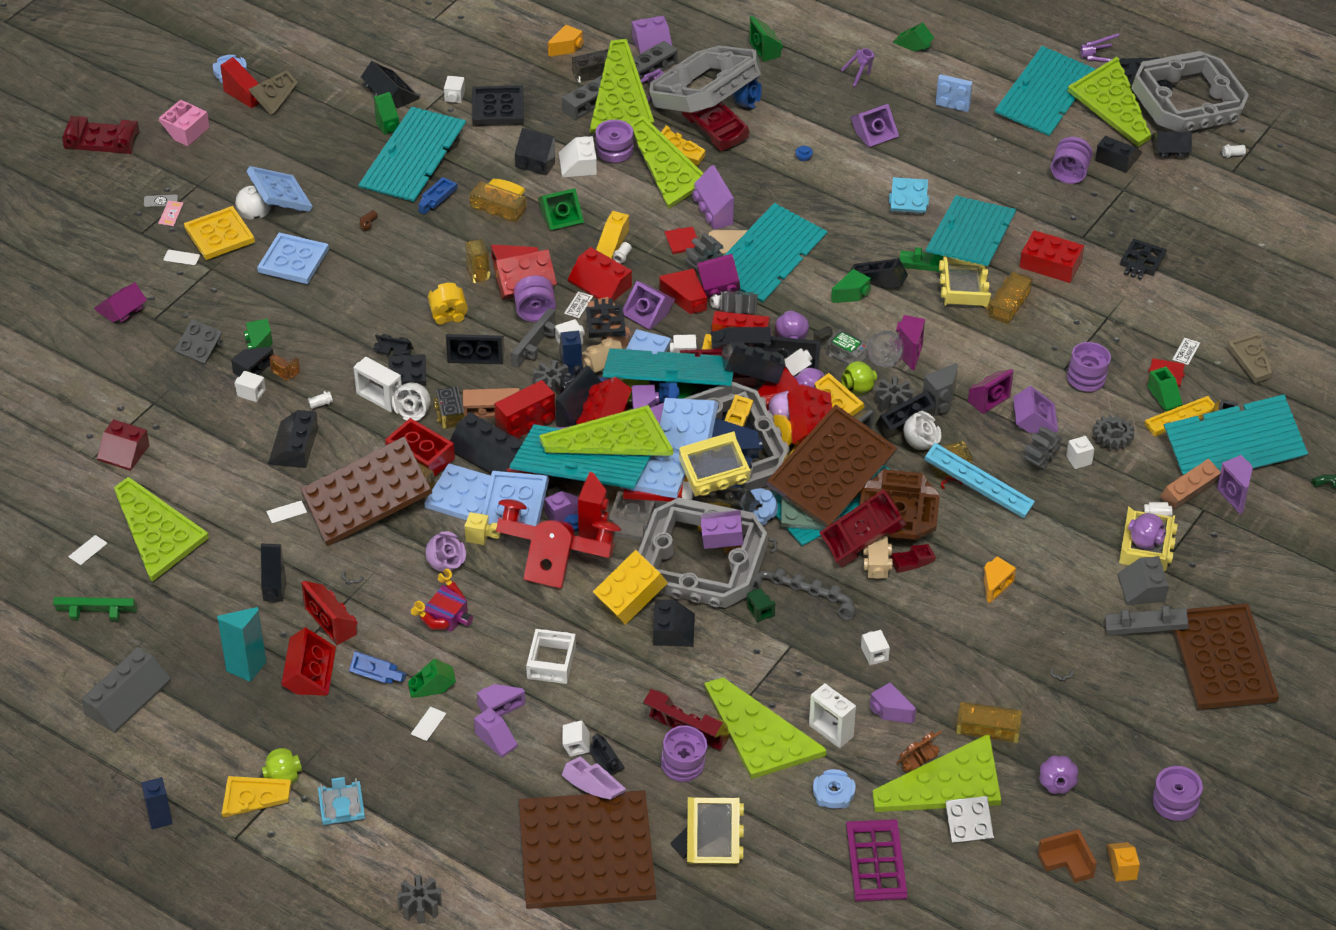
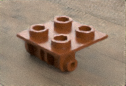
M932 731L924 736L920 742L917 743L916 741L906 748L907 750L900 754L901 758L896 764L902 762L903 770L911 772L922 766L923 763H927L938 756L940 750L932 742L942 731L936 734Z

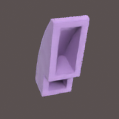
M581 756L567 762L562 776L576 787L601 798L612 799L626 791V788L598 763L591 766Z

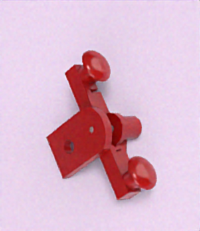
M502 499L498 502L499 505L504 506L503 516L498 518L496 532L531 540L523 580L563 588L571 549L607 558L613 555L615 531H621V528L613 522L595 521L592 526L598 528L596 539L574 535L573 526L564 521L548 520L536 526L525 524V522L519 521L521 510L527 509L524 503L515 499ZM544 559H549L552 563L549 570L544 569L542 566Z

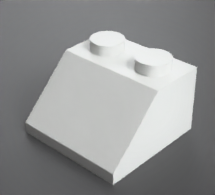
M593 136L574 138L559 151L562 177L597 175Z

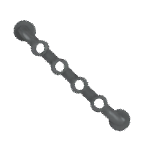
M780 568L776 569L774 573L759 571L755 578L752 590L760 588L762 579H769L775 585L785 584L795 591L802 589L815 597L821 595L827 597L831 602H843L838 610V614L845 620L852 619L856 612L852 599L842 594V590L838 586L834 585L829 590L823 588V583L819 580H813L811 584L804 582L805 579L800 574H795L793 578L786 577V572Z

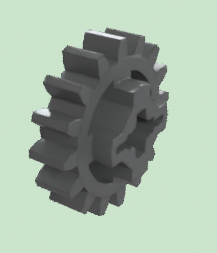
M1108 414V418L1101 416V420L1097 419L1096 424L1093 426V438H1096V443L1102 442V447L1109 446L1110 450L1112 447L1119 450V446L1126 448V445H1130L1134 439V426H1131V421H1125L1126 417L1120 419L1117 414L1115 417Z

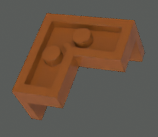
M1080 829L1039 841L1037 856L1046 872L1066 866L1074 883L1094 878L1097 862Z

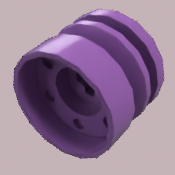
M1077 137L1062 139L1057 145L1051 163V171L1056 179L1068 184L1082 181L1087 174L1093 151L1091 146L1085 140Z
M1093 342L1077 344L1073 348L1067 372L1068 382L1078 390L1090 392L1100 390L1106 381L1111 361L1110 352L1102 345Z
M691 726L672 728L663 740L661 768L673 780L679 782L694 780L702 773L705 765L706 738L702 732Z

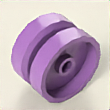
M608 120L598 125L596 128V154L598 157L611 163L622 162L630 158L633 154V128L631 125L621 120Z
M537 275L528 276L516 283L514 287L516 312L523 320L537 322L548 308L556 309L553 285L547 278Z
M1171 766L1162 770L1156 779L1153 793V806L1156 811L1164 818L1173 821L1190 819L1196 814L1203 790L1200 777L1193 770L1183 766Z

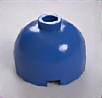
M756 77L731 94L736 104L743 108H756L754 104L756 101L760 102L762 93L761 83L757 81L759 77Z

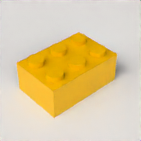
M635 550L593 593L626 625L668 582L657 569Z

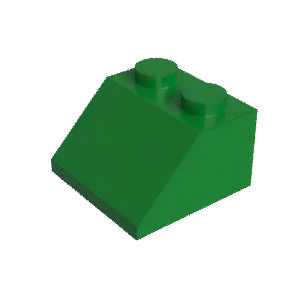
M750 16L749 43L757 51V55L762 62L781 57L783 45L781 40H778L775 32L766 23L754 16Z
M576 188L538 197L541 213L549 230L584 223Z

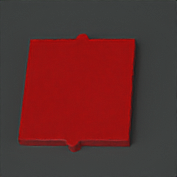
M693 226L664 231L672 254L683 253L686 251V248L695 247L691 242L695 237L697 238Z
M1152 358L1151 367H1149L1148 372L1167 367L1176 378L1178 387H1181L1182 378L1185 376L1183 373L1185 364Z

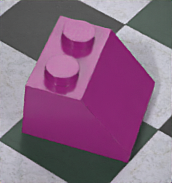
M732 254L697 263L700 282L707 298L713 297L715 294L717 296L721 295V292H736L740 289L739 277Z
M134 282L95 306L94 309L111 322L117 320L122 322L130 317L128 313L131 311L135 313L143 308L142 304L147 299Z
M903 315L902 321H898L896 332L899 335L896 337L895 345L898 346L897 354L911 370H915L923 347L925 319Z
M1008 369L995 372L978 384L971 386L968 402L982 414H985L1011 397L1014 371Z

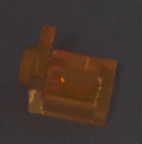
M276 354L270 357L271 371L284 380L288 381L300 372L298 358L295 357L287 362Z

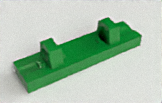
M915 247V252L900 251V260L904 268L942 272L939 271V261L943 260V256L940 254L922 253V248ZM949 269V273L970 275L971 271Z
M54 597L53 599L56 611H69L71 620H79L80 612H109L111 621H119L120 612L137 613V603L134 598Z

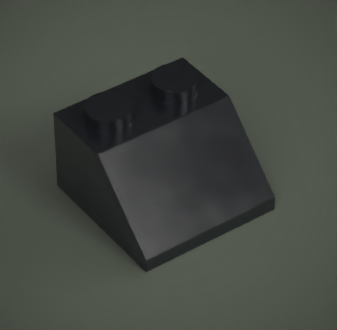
M522 128L515 151V167L547 176L555 164V137Z
M1192 132L1153 133L1154 154H1159V157H1169L1170 154H1176V157H1187V154L1192 153Z
M1104 136L1097 145L1095 161L1127 173L1140 157L1142 151L1129 144Z
M655 599L653 645L693 647L695 613L676 600Z

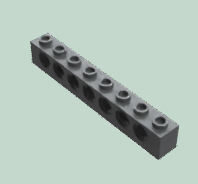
M662 41L635 56L633 59L640 80L644 78V75L657 69L664 71L677 64L678 50L666 41ZM602 75L562 97V111L574 120L592 112L595 108Z

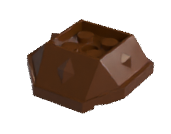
M883 469L862 490L860 505L885 489L892 497L907 525L892 535L886 533L883 536H888L895 540L900 538L918 540L936 531L940 495L927 481L923 473Z

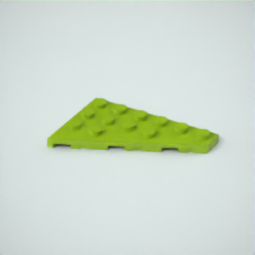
M627 39L610 41L589 129L590 133H596L598 125L608 120H621L631 124L641 116H644L654 125V119Z
M1115 57L1068 86L1069 93L1137 147L1151 139L1150 130L1147 128V123L1142 117V111L1135 100L1136 97L1131 91V85L1124 74L1125 71L1121 67L1118 57Z
M649 405L539 435L545 452L674 455L673 448Z
M127 477L114 487L116 497L149 579L152 582L209 538L208 532L130 477Z
M724 677L704 683V689L719 718L725 721L728 726L729 738L751 779L826 756L825 747Z
M990 735L978 738L872 791L874 811L946 808L945 801L983 796H987L989 806L1001 805Z

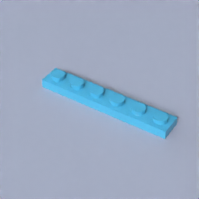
M937 443L933 444L925 456L924 460L1023 519L1035 502Z

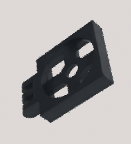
M1133 239L1121 259L1120 266L1126 267L1125 275H1129L1131 271V277L1135 278L1139 274L1138 279L1142 280L1145 274L1154 276L1166 256L1167 249ZM1145 255L1147 258H1141L1140 256ZM1128 256L1136 257L1137 261H1130ZM1145 262L1154 263V266L1148 267L1143 264Z
M609 298L608 304H606L605 299H601V304H599L598 299H594V307H586L589 338L626 336L623 305L613 306V299ZM608 319L609 322L604 323L602 320ZM621 323L619 328L610 329V325ZM600 324L601 326H603V329L594 330L592 328V325Z

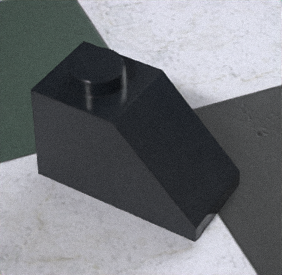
M273 348L244 349L231 360L233 373L239 377L244 371L259 375L275 362Z

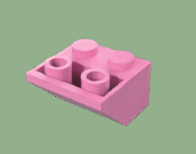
M183 100L178 101L159 117L160 123L171 137L186 146H189L210 128L207 111Z

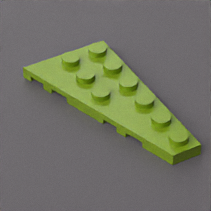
M641 116L630 124L633 128V136L668 209L692 194L694 183L704 173L644 116Z

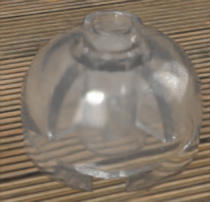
M884 330L870 338L867 345V353L871 362L878 367L891 368L901 362L904 357L905 347L898 335L892 331Z

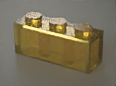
M479 181L470 192L471 207L513 222H517L527 210L525 196Z
M1012 272L1009 278L1006 277L1002 288H998L995 298L991 299L988 303L989 318L1009 325L1031 293L1033 279L1016 272Z
M960 702L956 734L975 737L990 735V739L1018 743L1022 711L971 702Z

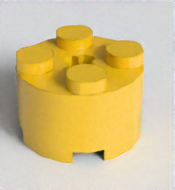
M444 283L438 285V289L433 292L430 291L428 294L429 306L437 324L441 325L451 321L459 323L464 320L468 306L462 288L457 287L455 283Z

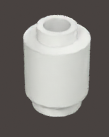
M1149 502V504H1144V512L1172 517V506H1168V502Z

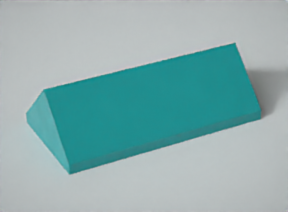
M258 607L217 616L226 672L249 682L254 679L266 664Z

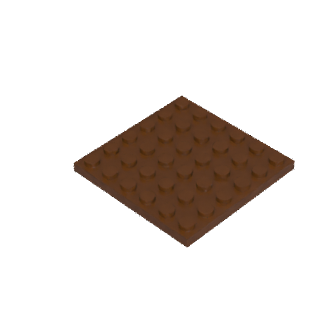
M645 790L627 791L612 799L601 798L592 794L519 799L526 909L656 900Z

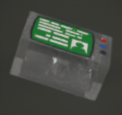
M839 329L827 341L826 355L848 366L855 361L865 362L869 358L870 345Z

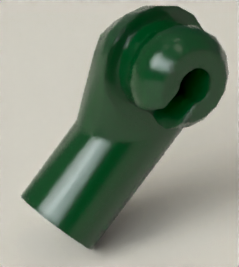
M1323 474L1311 479L1313 487L1331 482V486L1336 488V474Z

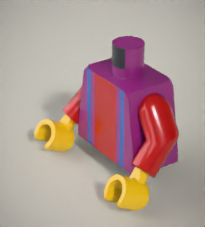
M446 568L443 570L446 577L440 573L438 581L447 585H442L426 605L422 601H416L411 609V614L413 616L420 615L423 623L432 630L454 631L460 623L469 626L473 621V615L468 614L466 598L456 583L450 580L452 572Z

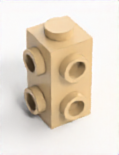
M607 338L602 340V343L599 345L589 346L586 351L582 352L583 367L586 365L590 366L595 374L603 372L609 348L622 349L620 341Z
M888 536L880 537L863 549V555H867V558H864V570H868V578H888V570H892V559H888V556H891L892 544H888Z

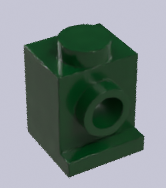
M761 588L747 593L746 606L757 623L775 616L776 603L771 601L769 595H765Z

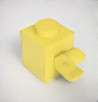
M469 513L465 524L466 542L485 545L488 536L498 539L501 533L496 532L497 523L489 525V515Z

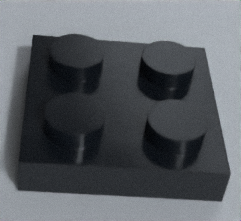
M425 354L388 356V369L401 375L402 385L411 382L426 386Z

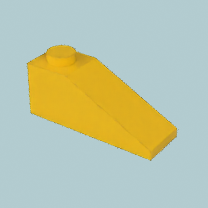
M616 211L611 212L605 223L596 249L597 251L613 259V253L620 248L629 232V215Z

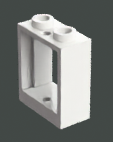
M368 357L363 358L354 366L356 394L392 412L394 410L392 396L402 386L401 375ZM370 379H371L372 381H374V382H376V383L382 385V386H383V389L380 388V387H378L377 385L371 383V382H370Z
M535 629L526 665L527 679L567 684L576 649V634ZM540 646L568 650L565 664L537 661Z
M824 683L811 694L809 726L838 748L843 747L854 737L856 705ZM825 709L832 713L834 716H836L838 720L832 715H830L828 712H826Z

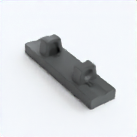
M548 308L511 352L513 367L519 368L526 358L535 360L538 356V348L536 346L545 335L555 336L556 319L554 309Z
M1162 606V610L1129 613V609L1121 610L1120 614L1105 615L1107 635L1188 629L1186 608L1170 609V606Z

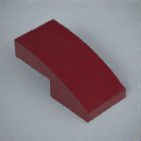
M929 544L911 546L907 552L892 553L890 559H892V564L898 573L930 564L936 560V556Z

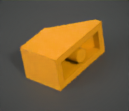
M565 25L548 42V56L575 53L584 43L583 31Z
M998 556L994 560L987 562L984 567V586L987 602L989 603L995 600L1015 581L1016 568Z
M1128 842L1107 844L1106 848L1115 881L1137 880L1140 863L1135 847Z

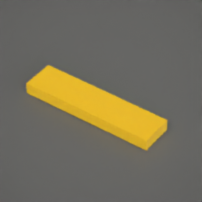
M1209 396L1146 419L1144 425L1155 437L1166 432L1164 428L1166 423L1194 416L1202 419L1203 414L1213 412L1215 403Z

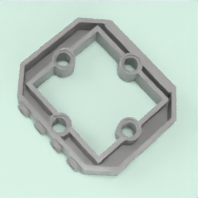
M719 45L695 52L650 82L649 92L654 107L691 113L717 105L761 75V64L757 51ZM709 68L721 69V72L717 74V78L703 88H687V85L693 79Z
M1201 51L1142 62L1131 88L1157 125L1176 132H1187L1237 122L1249 96L1221 58ZM1202 72L1211 84L1210 95L1216 99H1222L1223 102L1217 104L1205 103L1201 107L1178 111L1170 101L1172 91L1167 87L1159 86L1156 81L1166 79L1170 82H1178L1181 76Z
M732 382L731 386L721 385L683 398L718 402L716 418L720 420L722 419L723 412L730 409L735 395L753 400L748 417L754 430L758 431V439H762V445L769 458L752 463L750 480L745 483L740 495L747 490L767 486V480L787 459L789 447L786 442H783L781 431L778 426H775L772 413L767 411L764 397H760L757 390ZM691 457L693 469H695L696 465H700L702 458ZM716 491L704 495L719 502L733 498Z
M676 498L654 509L638 552L668 582L656 595L663 594L672 596L675 599L682 598L694 603H705L713 607L724 608L746 598L747 593L753 589L755 578L758 575L768 546L767 532L755 514L741 510L743 535L746 536L743 541L744 545L741 548L733 549L729 553L728 558L732 575L729 584L698 578L693 573L679 574L658 568L662 559H669L674 554L671 533L676 521L701 526V514L736 511L737 509L684 498Z

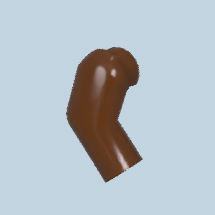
M372 210L360 218L361 229L367 231L371 228V221L378 217L376 211Z

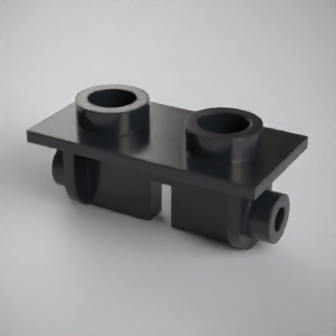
M387 334L375 335L378 343L374 344V350L377 353L390 355L392 348L394 349V356L411 355V349L414 350L411 341L407 338L400 337L397 339Z
M595 734L592 737V744H590V753L596 762L610 775L625 769L607 740L602 735Z

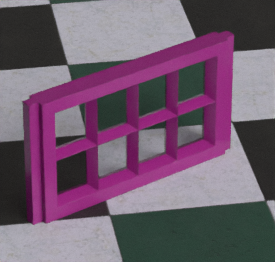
M897 819L847 821L846 831L855 902L907 899ZM891 831L892 841L876 842L875 832ZM871 832L872 842L856 843L855 833ZM893 846L894 857H878L877 847ZM873 847L874 858H858L857 848ZM879 862H895L896 872L880 873ZM859 863H875L876 873L860 874ZM897 877L898 888H882L881 878ZM877 878L878 889H862L860 879Z

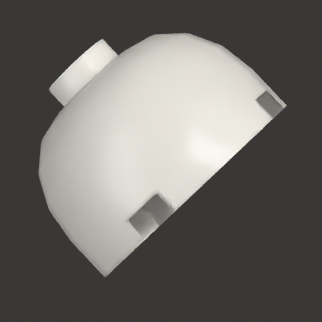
M256 186L244 187L236 196L237 213L245 219L253 220L257 216L262 218L271 210V205L263 201Z
M410 382L403 384L392 396L394 411L397 414L400 413L404 420L409 418L415 421L420 420L427 413L431 405L428 391L418 383Z
M919 411L905 422L903 428L904 437L907 443L914 449L927 450L934 443L938 444L941 440V429L939 426H935L933 423L935 419L929 413Z

